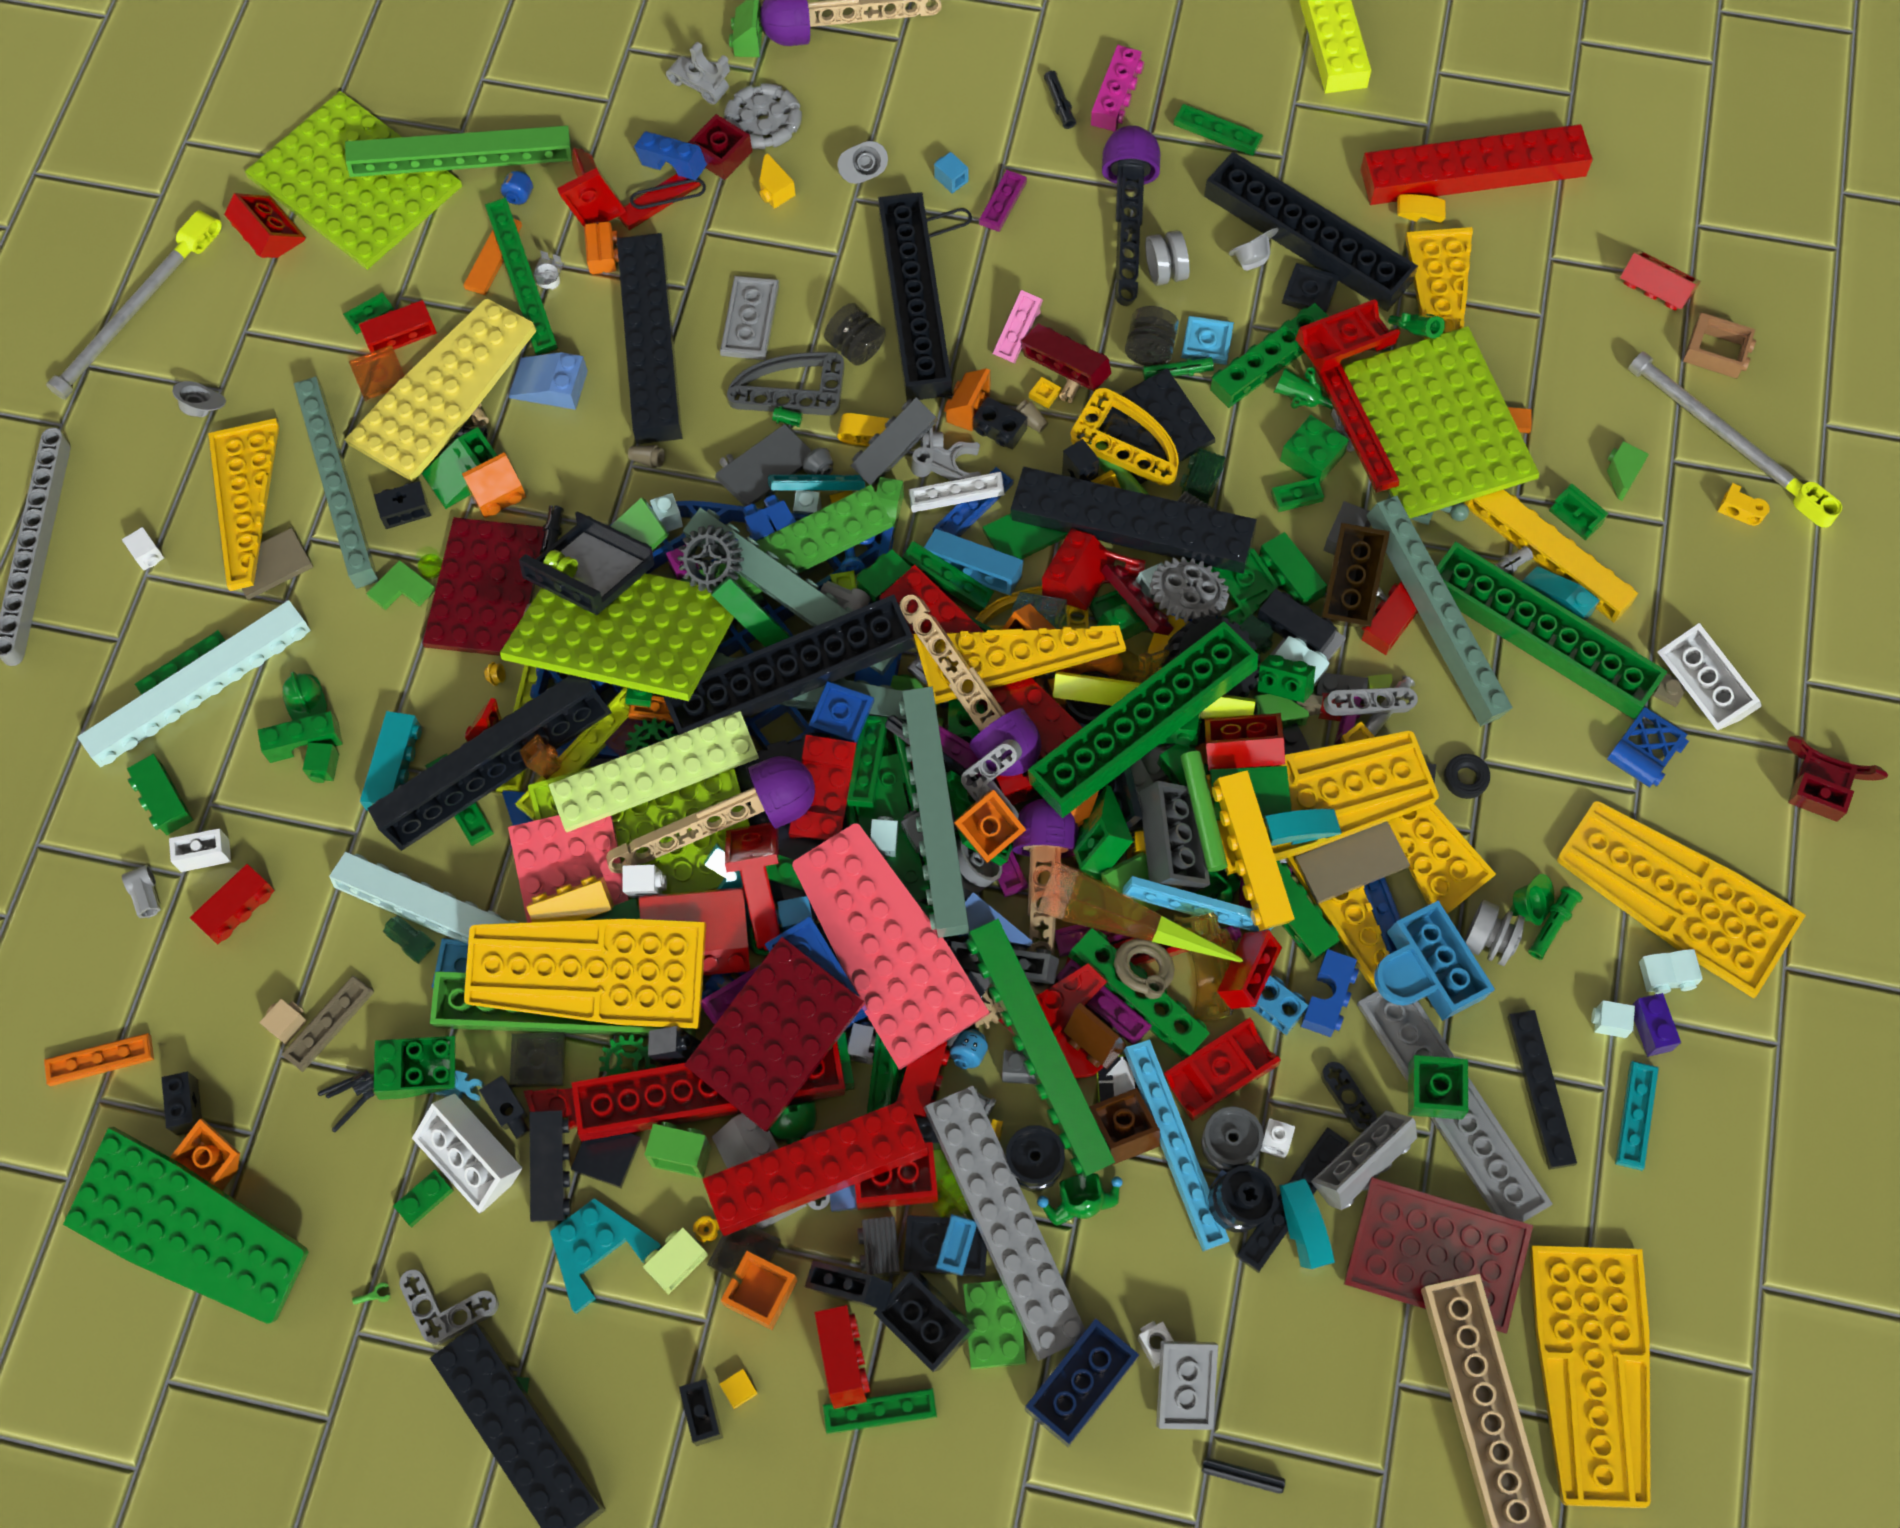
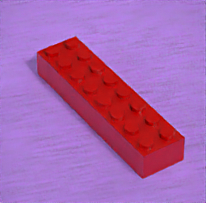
M906 1098L702 1178L719 1228L723 1236H726L925 1157L928 1153Z

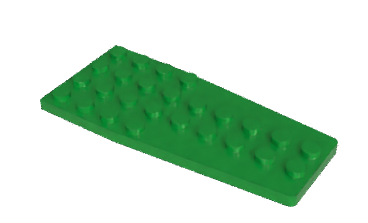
M109 1127L63 1223L64 1226L128 1262L266 1324L275 1322L278 1319L309 1253L307 1247L183 1164L116 1127Z

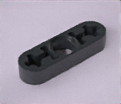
M1338 1062L1328 1063L1321 1073L1322 1082L1353 1128L1363 1133L1377 1119V1115L1345 1067ZM1330 1069L1333 1072L1338 1071L1340 1073L1338 1076V1080L1341 1083V1085L1345 1081L1347 1082V1084L1343 1085L1339 1089V1091L1335 1089L1339 1085L1337 1080L1335 1078L1329 1079L1328 1075L1330 1074ZM1347 1090L1352 1091L1356 1095V1102L1353 1104L1345 1103L1342 1100V1093ZM1361 1104L1362 1107H1360L1359 1112L1363 1117L1367 1115L1370 1117L1368 1126L1365 1123L1360 1124L1358 1122L1360 1114L1357 1110L1354 1113H1351L1350 1110H1354Z

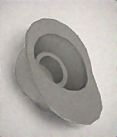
M874 141L863 142L849 148L838 159L837 167L839 174L844 180L853 184L863 183L884 172L887 167V151L882 145Z
M1271 229L1254 240L1234 248L1229 252V255L1236 256L1245 271L1262 266L1270 256L1269 239L1279 229Z
M183 381L173 386L172 392L178 400L180 410L189 416L205 417L209 411L220 409L226 403L223 395L197 382Z

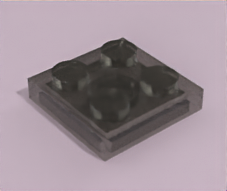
M564 1032L512 1034L509 1085L511 1087L564 1086L566 1034Z

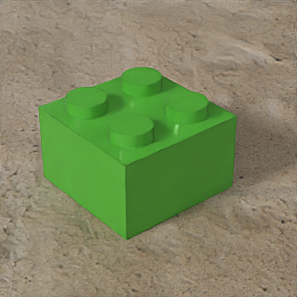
M661 1122V1125L653 1124L644 1155L654 1168L703 1178L711 1146L706 1136L702 1135L703 1131L687 1128V1131L677 1129V1126L672 1123Z

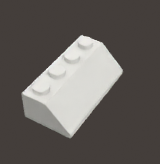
M1700 623L1657 652L1717 731L1741 721L1762 706L1758 697Z
M455 1093L431 1104L412 1137L478 1213L487 1209L510 1188L522 1170L521 1165Z

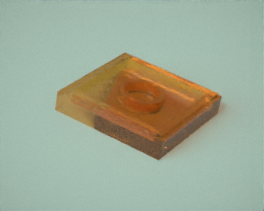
M392 345L348 361L365 401L387 393L405 376Z

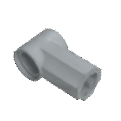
M829 581L824 583L820 591L824 595L826 593L833 595L839 601L837 604L842 608L849 607L854 611L869 605L871 597L860 589L854 588L849 590Z
M145 865L122 874L123 884L132 897L137 916L139 918H150L157 915L161 908L154 889L156 881L150 867Z

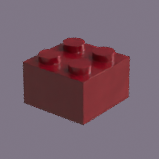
M717 114L688 142L700 146L707 163L705 168L723 180H726L753 152L750 134Z

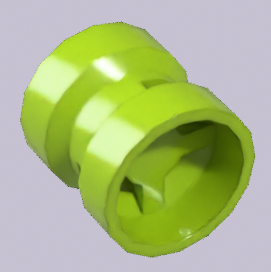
M558 550L550 551L543 562L572 578L578 570L577 560L569 556L565 557Z

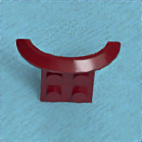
M1791 736L1787 741L1789 749L1799 758L1803 759L1788 803L1837 822L1847 814L1854 791L1850 790L1854 779L1877 781L1888 777V773L1880 766L1855 765L1822 754L1811 748L1801 736Z

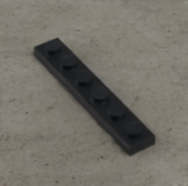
M1531 1010L1509 1014L1507 1017L1548 1169L1575 1166L1577 1164L1576 1156L1536 1012Z

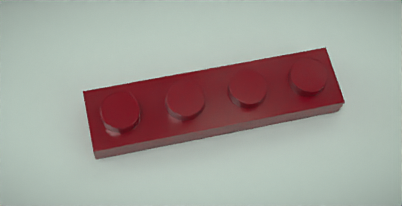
M1105 564L1101 570L1102 574L1153 633L1169 636L1174 629L1168 622L1169 618L1154 606L1155 602L1153 599L1141 591L1142 587L1140 584L1128 576L1129 572L1123 566Z

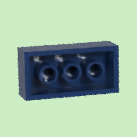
M1095 1318L1025 1406V1411L1066 1447H1069L1137 1361L1139 1354Z

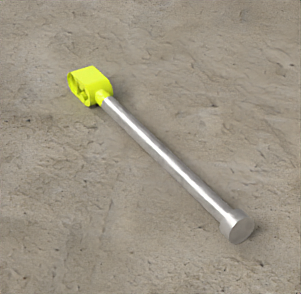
M201 210L196 211L176 235L178 245L68 368L59 377L54 375L46 383V386L55 395L65 400L73 392L71 385L191 251L196 254L202 253L221 231V221Z
M1641 352L1633 360L1628 368L1630 372L1637 377L1640 375L1646 377L1795 496L1793 504L1797 510L1820 527H1829L1833 524L1842 511V504L1838 499L1815 482L1803 484L1655 367L1652 364L1653 358L1646 352Z

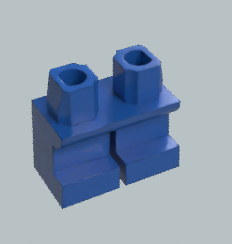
M771 495L764 500L766 508L758 511L755 504H750L743 508L746 528L754 541H758L796 522L784 500L780 502L775 495Z

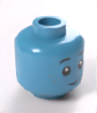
M975 1029L961 1031L950 1047V1056L954 1060L955 1065L962 1069L978 1067L988 1050L985 1036Z

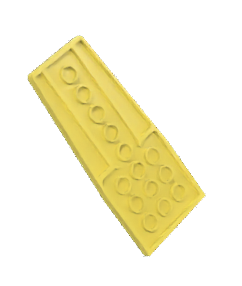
M489 299L483 300L388 391L344 440L349 446L414 482L457 434L535 334L536 327L533 322Z

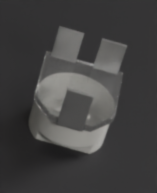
M540 250L541 258L533 271V275L538 286L553 290L560 283L559 274L564 266V262L561 261L560 256L553 254L554 259H551L548 252Z

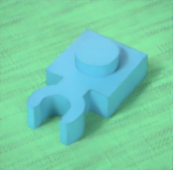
M456 1070L455 1088L434 1093L444 1097L455 1093L460 1100L464 1093L471 1100L479 1101L481 1097L473 1094L472 1090L476 1086L484 1087L485 1084L479 1079L468 1081L469 1075L467 1073Z

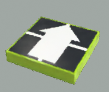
M1126 1055L1118 1056L1107 1070L1103 1067L1096 1074L1098 1103L1135 1088L1139 1091Z

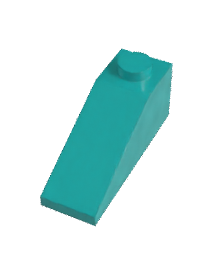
M1538 566L1522 580L1529 587L1585 621L1593 614L1600 601L1580 584Z

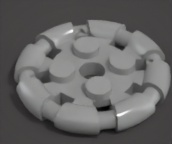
M760 83L761 86L756 87L750 85L734 94V99L728 101L724 111V119L750 134L753 149H765V147L769 146L778 147L792 138V134L798 131L802 120V112L799 110L800 104L790 91H784L781 86L769 83ZM763 115L768 116L767 119H758V117ZM771 134V137L763 138V135Z

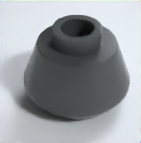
M827 448L812 450L804 459V471L810 475H830L833 471L834 463Z

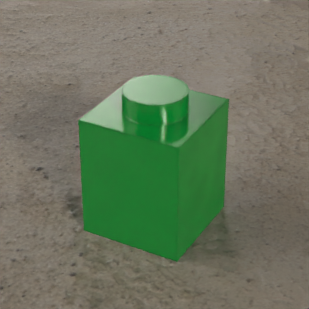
M308 742L302 770L313 782L324 783L325 781H334L339 753L333 744Z

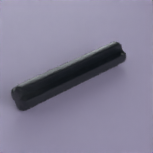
M1208 1457L1204 1458L1201 1470L1204 1474L1278 1494L1283 1493L1285 1488V1479L1282 1477Z

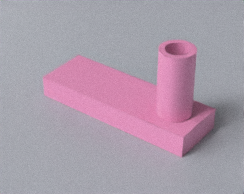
M1023 290L1020 291L994 349V355L1015 364L1022 349L1021 340L1029 333L1035 318L1041 312L1040 307L1043 302L1041 298Z

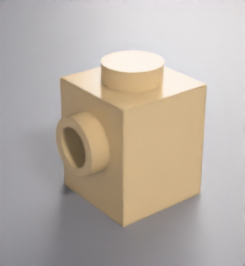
M280 999L269 1007L266 1016L259 1023L286 1045L307 1020L301 1015L304 1010L291 1001L288 1005L284 1000Z

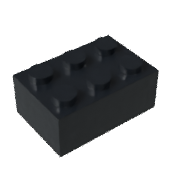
M918 1270L910 1271L891 1292L885 1311L877 1309L874 1312L932 1372L941 1370L977 1329Z

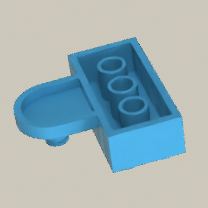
M1439 900L1396 921L1387 931L1398 950L1383 958L1377 965L1374 973L1376 988L1387 1001L1396 1005H1410L1427 996L1441 1020L1444 1021L1484 1000L1495 990Z

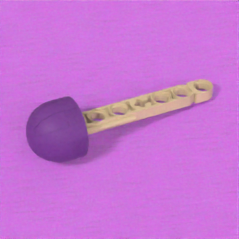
M764 0L760 11V21L765 34L772 41L783 46L809 44L810 27L908 18L919 14L920 16L937 14L941 10L942 5L940 0H935L937 2L931 8L926 7V3L930 0H831L809 3L807 0ZM909 2L916 3L915 7L910 10L905 8L906 4ZM888 4L895 5V8L892 11L884 10L885 6ZM848 7L853 8V12L850 15L842 14L844 9ZM830 9L833 11L829 17L822 16L824 10Z
M915 595L905 596L900 602V609L909 624H913V630L951 683L949 687L980 730V733L974 737L969 745L978 760L1003 741L1012 739L1021 746V757L998 776H1015L1027 772L1036 763L1041 751V738L1035 724L1023 708L1006 714L974 667H969L937 619L928 614L930 609L925 602ZM915 599L918 603V609L914 613H909L907 604L910 600ZM929 619L932 623V628L928 633H923L921 631V623ZM939 639H943L946 644V648L942 653H937L934 649L935 642ZM948 656L951 661L958 662L959 664L956 666L957 671H950L951 663L948 659H943L942 661V658ZM967 679H970L974 684V688L969 694H966L962 689V684ZM981 699L985 700L988 704V709L983 714L977 712L976 704ZM1010 749L1005 751L1001 755L1002 759H1005L1013 752ZM986 760L987 768L991 771H996V764L991 760Z
M786 756L772 757L750 766L749 773L754 788L634 839L629 845L625 843L610 850L606 856L609 870L614 873H623V866L647 863L764 811L775 829L802 817L809 810L815 795L813 777L804 764ZM735 806H744V808L739 812L731 811V809ZM712 816L720 817L716 822L707 821ZM664 837H672V838H673V839H672L670 842H668V843H661V842H660V840H661L662 838H664ZM641 847L649 848L645 853L636 852ZM618 857L625 858V860L619 864H615L612 862L614 859Z
M1038 799L1027 804L1019 812L1018 820L1025 827L1026 831L1013 841L1012 850L1016 854L1030 857L1027 916H1030L1029 939L1033 941V944L1029 947V951L1036 952V949L1039 947H1046L1047 950L1052 951L1051 955L1054 956L1056 916H1059L1061 858L1075 856L1073 849L1079 835V827L1071 813L1061 818L1045 799ZM1043 871H1049L1051 874V880L1047 884H1040L1038 882V876ZM1043 896L1049 897L1050 905L1048 908L1039 909L1037 907L1039 898ZM1042 922L1049 927L1048 930L1043 932V938L1049 940L1048 943L1043 941L1036 942V939L1041 940V932L1037 930V927H1040ZM1029 981L1035 996L1053 986V984L1047 983L1043 986H1036L1034 982Z

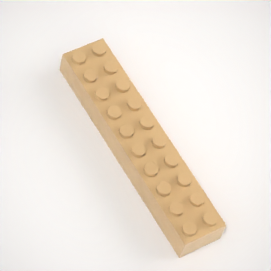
M1480 1274L1423 1287L1421 1289L1487 1528H1553Z

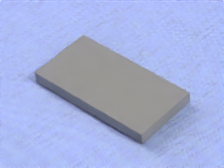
M734 276L720 349L721 356L766 360L780 285L779 280Z

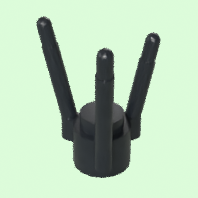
M367 1069L318 1092V1096L326 1094V1098H331L350 1088H353L357 1096L363 1094L360 1100L332 1128L333 1132H337L368 1099L375 1095L372 1091L374 1089V1080Z

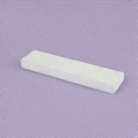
M1001 472L909 489L912 513L1005 495Z

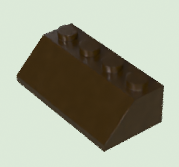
M1341 523L1322 618L1330 620L1335 625L1371 627L1390 531Z

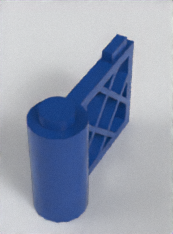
M1644 707L1607 760L1649 788L1652 784L1658 786L1666 775L1662 772L1666 764L1676 751L1681 753L1688 744L1689 740L1685 739L1688 734ZM1643 717L1652 721L1655 728L1645 729L1642 722ZM1663 733H1671L1678 740L1666 743ZM1646 734H1657L1660 743L1649 744ZM1633 735H1640L1643 744L1636 745L1628 738ZM1653 749H1662L1665 757L1663 761L1653 756Z

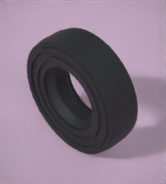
M1458 755L1450 760L1445 768V785L1457 797L1464 799L1478 797L1487 789L1490 783L1489 767L1484 760L1476 755ZM1463 768L1473 770L1477 776L1476 782L1469 785L1462 783L1458 778V771Z

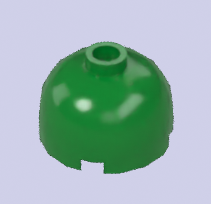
M815 1101L788 1105L770 1128L771 1135L776 1139L786 1140L787 1144L802 1140L803 1136L815 1128L817 1121Z

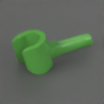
M386 1283L378 1284L373 1292L352 1298L353 1304L375 1299L380 1302L388 1301L391 1297L390 1294L379 1296L378 1293L381 1289L388 1288L389 1285Z

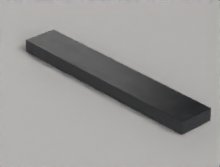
M1327 1127L1289 1182L1305 1179L1314 1195L1317 1189L1311 1181L1344 1151L1350 1142ZM1281 1193L1278 1196L1276 1209L1268 1220L1256 1227L1236 1256L1257 1273L1260 1272L1288 1232Z

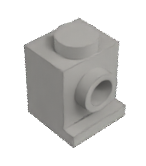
M853 1023L847 1048L850 1061L873 1065L874 1054L871 1051L874 1052L876 1036L872 1023Z

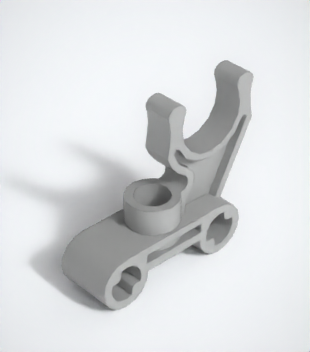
M696 42L690 48L691 60L680 56L666 71V76L674 85L681 86L685 84L700 92L708 103L716 104L729 89V85L725 80V77L730 72L728 58L722 55L716 62V66H714L703 55L702 44Z
M932 427L920 439L921 447L913 452L911 471L917 477H926L931 471L951 481L981 475L978 471L972 473L964 472L958 468L955 462L957 457L963 454L978 455L980 449L978 442H957L950 449L945 450L943 448V432H933Z

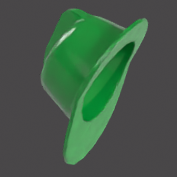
M291 672V676L284 682L282 692L285 706L292 721L325 713L327 710L326 698L318 679L311 674Z
M1538 874L1528 885L1517 889L1513 894V905L1510 909L1513 912L1512 916H1518L1519 914L1525 917V921L1532 922L1538 926L1541 925L1550 913V906L1554 904L1555 900L1554 887L1550 878L1545 874Z

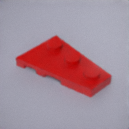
M550 1088L537 1091L523 1090L530 1112L562 1110L565 1112V1117H569L570 1129L577 1127L572 1088Z

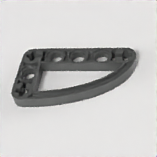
M809 352L784 355L762 361L741 372L731 382L727 391L728 403L732 408L740 410L774 412L775 407L783 406V409L803 414L834 415L840 408L845 370L844 358L838 353ZM833 362H837L835 373L831 370ZM823 366L820 391L747 386L757 378L773 372L798 367ZM830 380L838 383L834 388H829L825 384ZM737 395H741V397H739V400H735L734 398H736ZM758 395L767 397L765 402L757 403L754 399ZM784 396L790 399L787 404H779L777 402L780 397ZM804 398H809L813 401L809 406L800 404V401ZM828 401H832L830 406H826Z

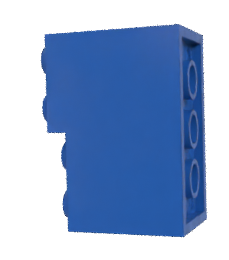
M810 916L765 944L769 952H771L780 938L784 937L858 995ZM865 1005L844 1032L852 1029L853 1023L860 1024L868 1019L864 1012L867 1010Z

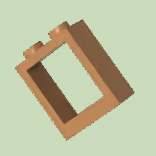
M1701 312L1694 325L1683 362L1737 379L1741 370L1746 371L1751 358L1747 357L1748 352L1752 353L1756 344V340L1753 339L1756 329ZM1704 334L1741 345L1737 360L1699 349Z

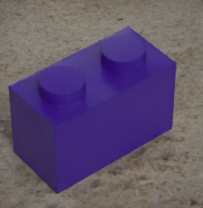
M1663 993L1638 998L1632 1004L1635 1006L1634 1022L1647 1057L1671 1052L1681 1043Z

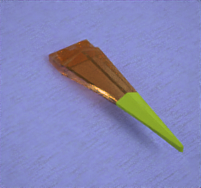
M1055 861L1037 911L1069 923L1236 962H1243L1240 956L1154 912L1086 873Z

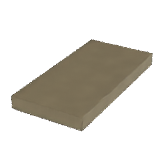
M1387 821L1306 852L1294 859L1316 904L1408 868L1410 865Z

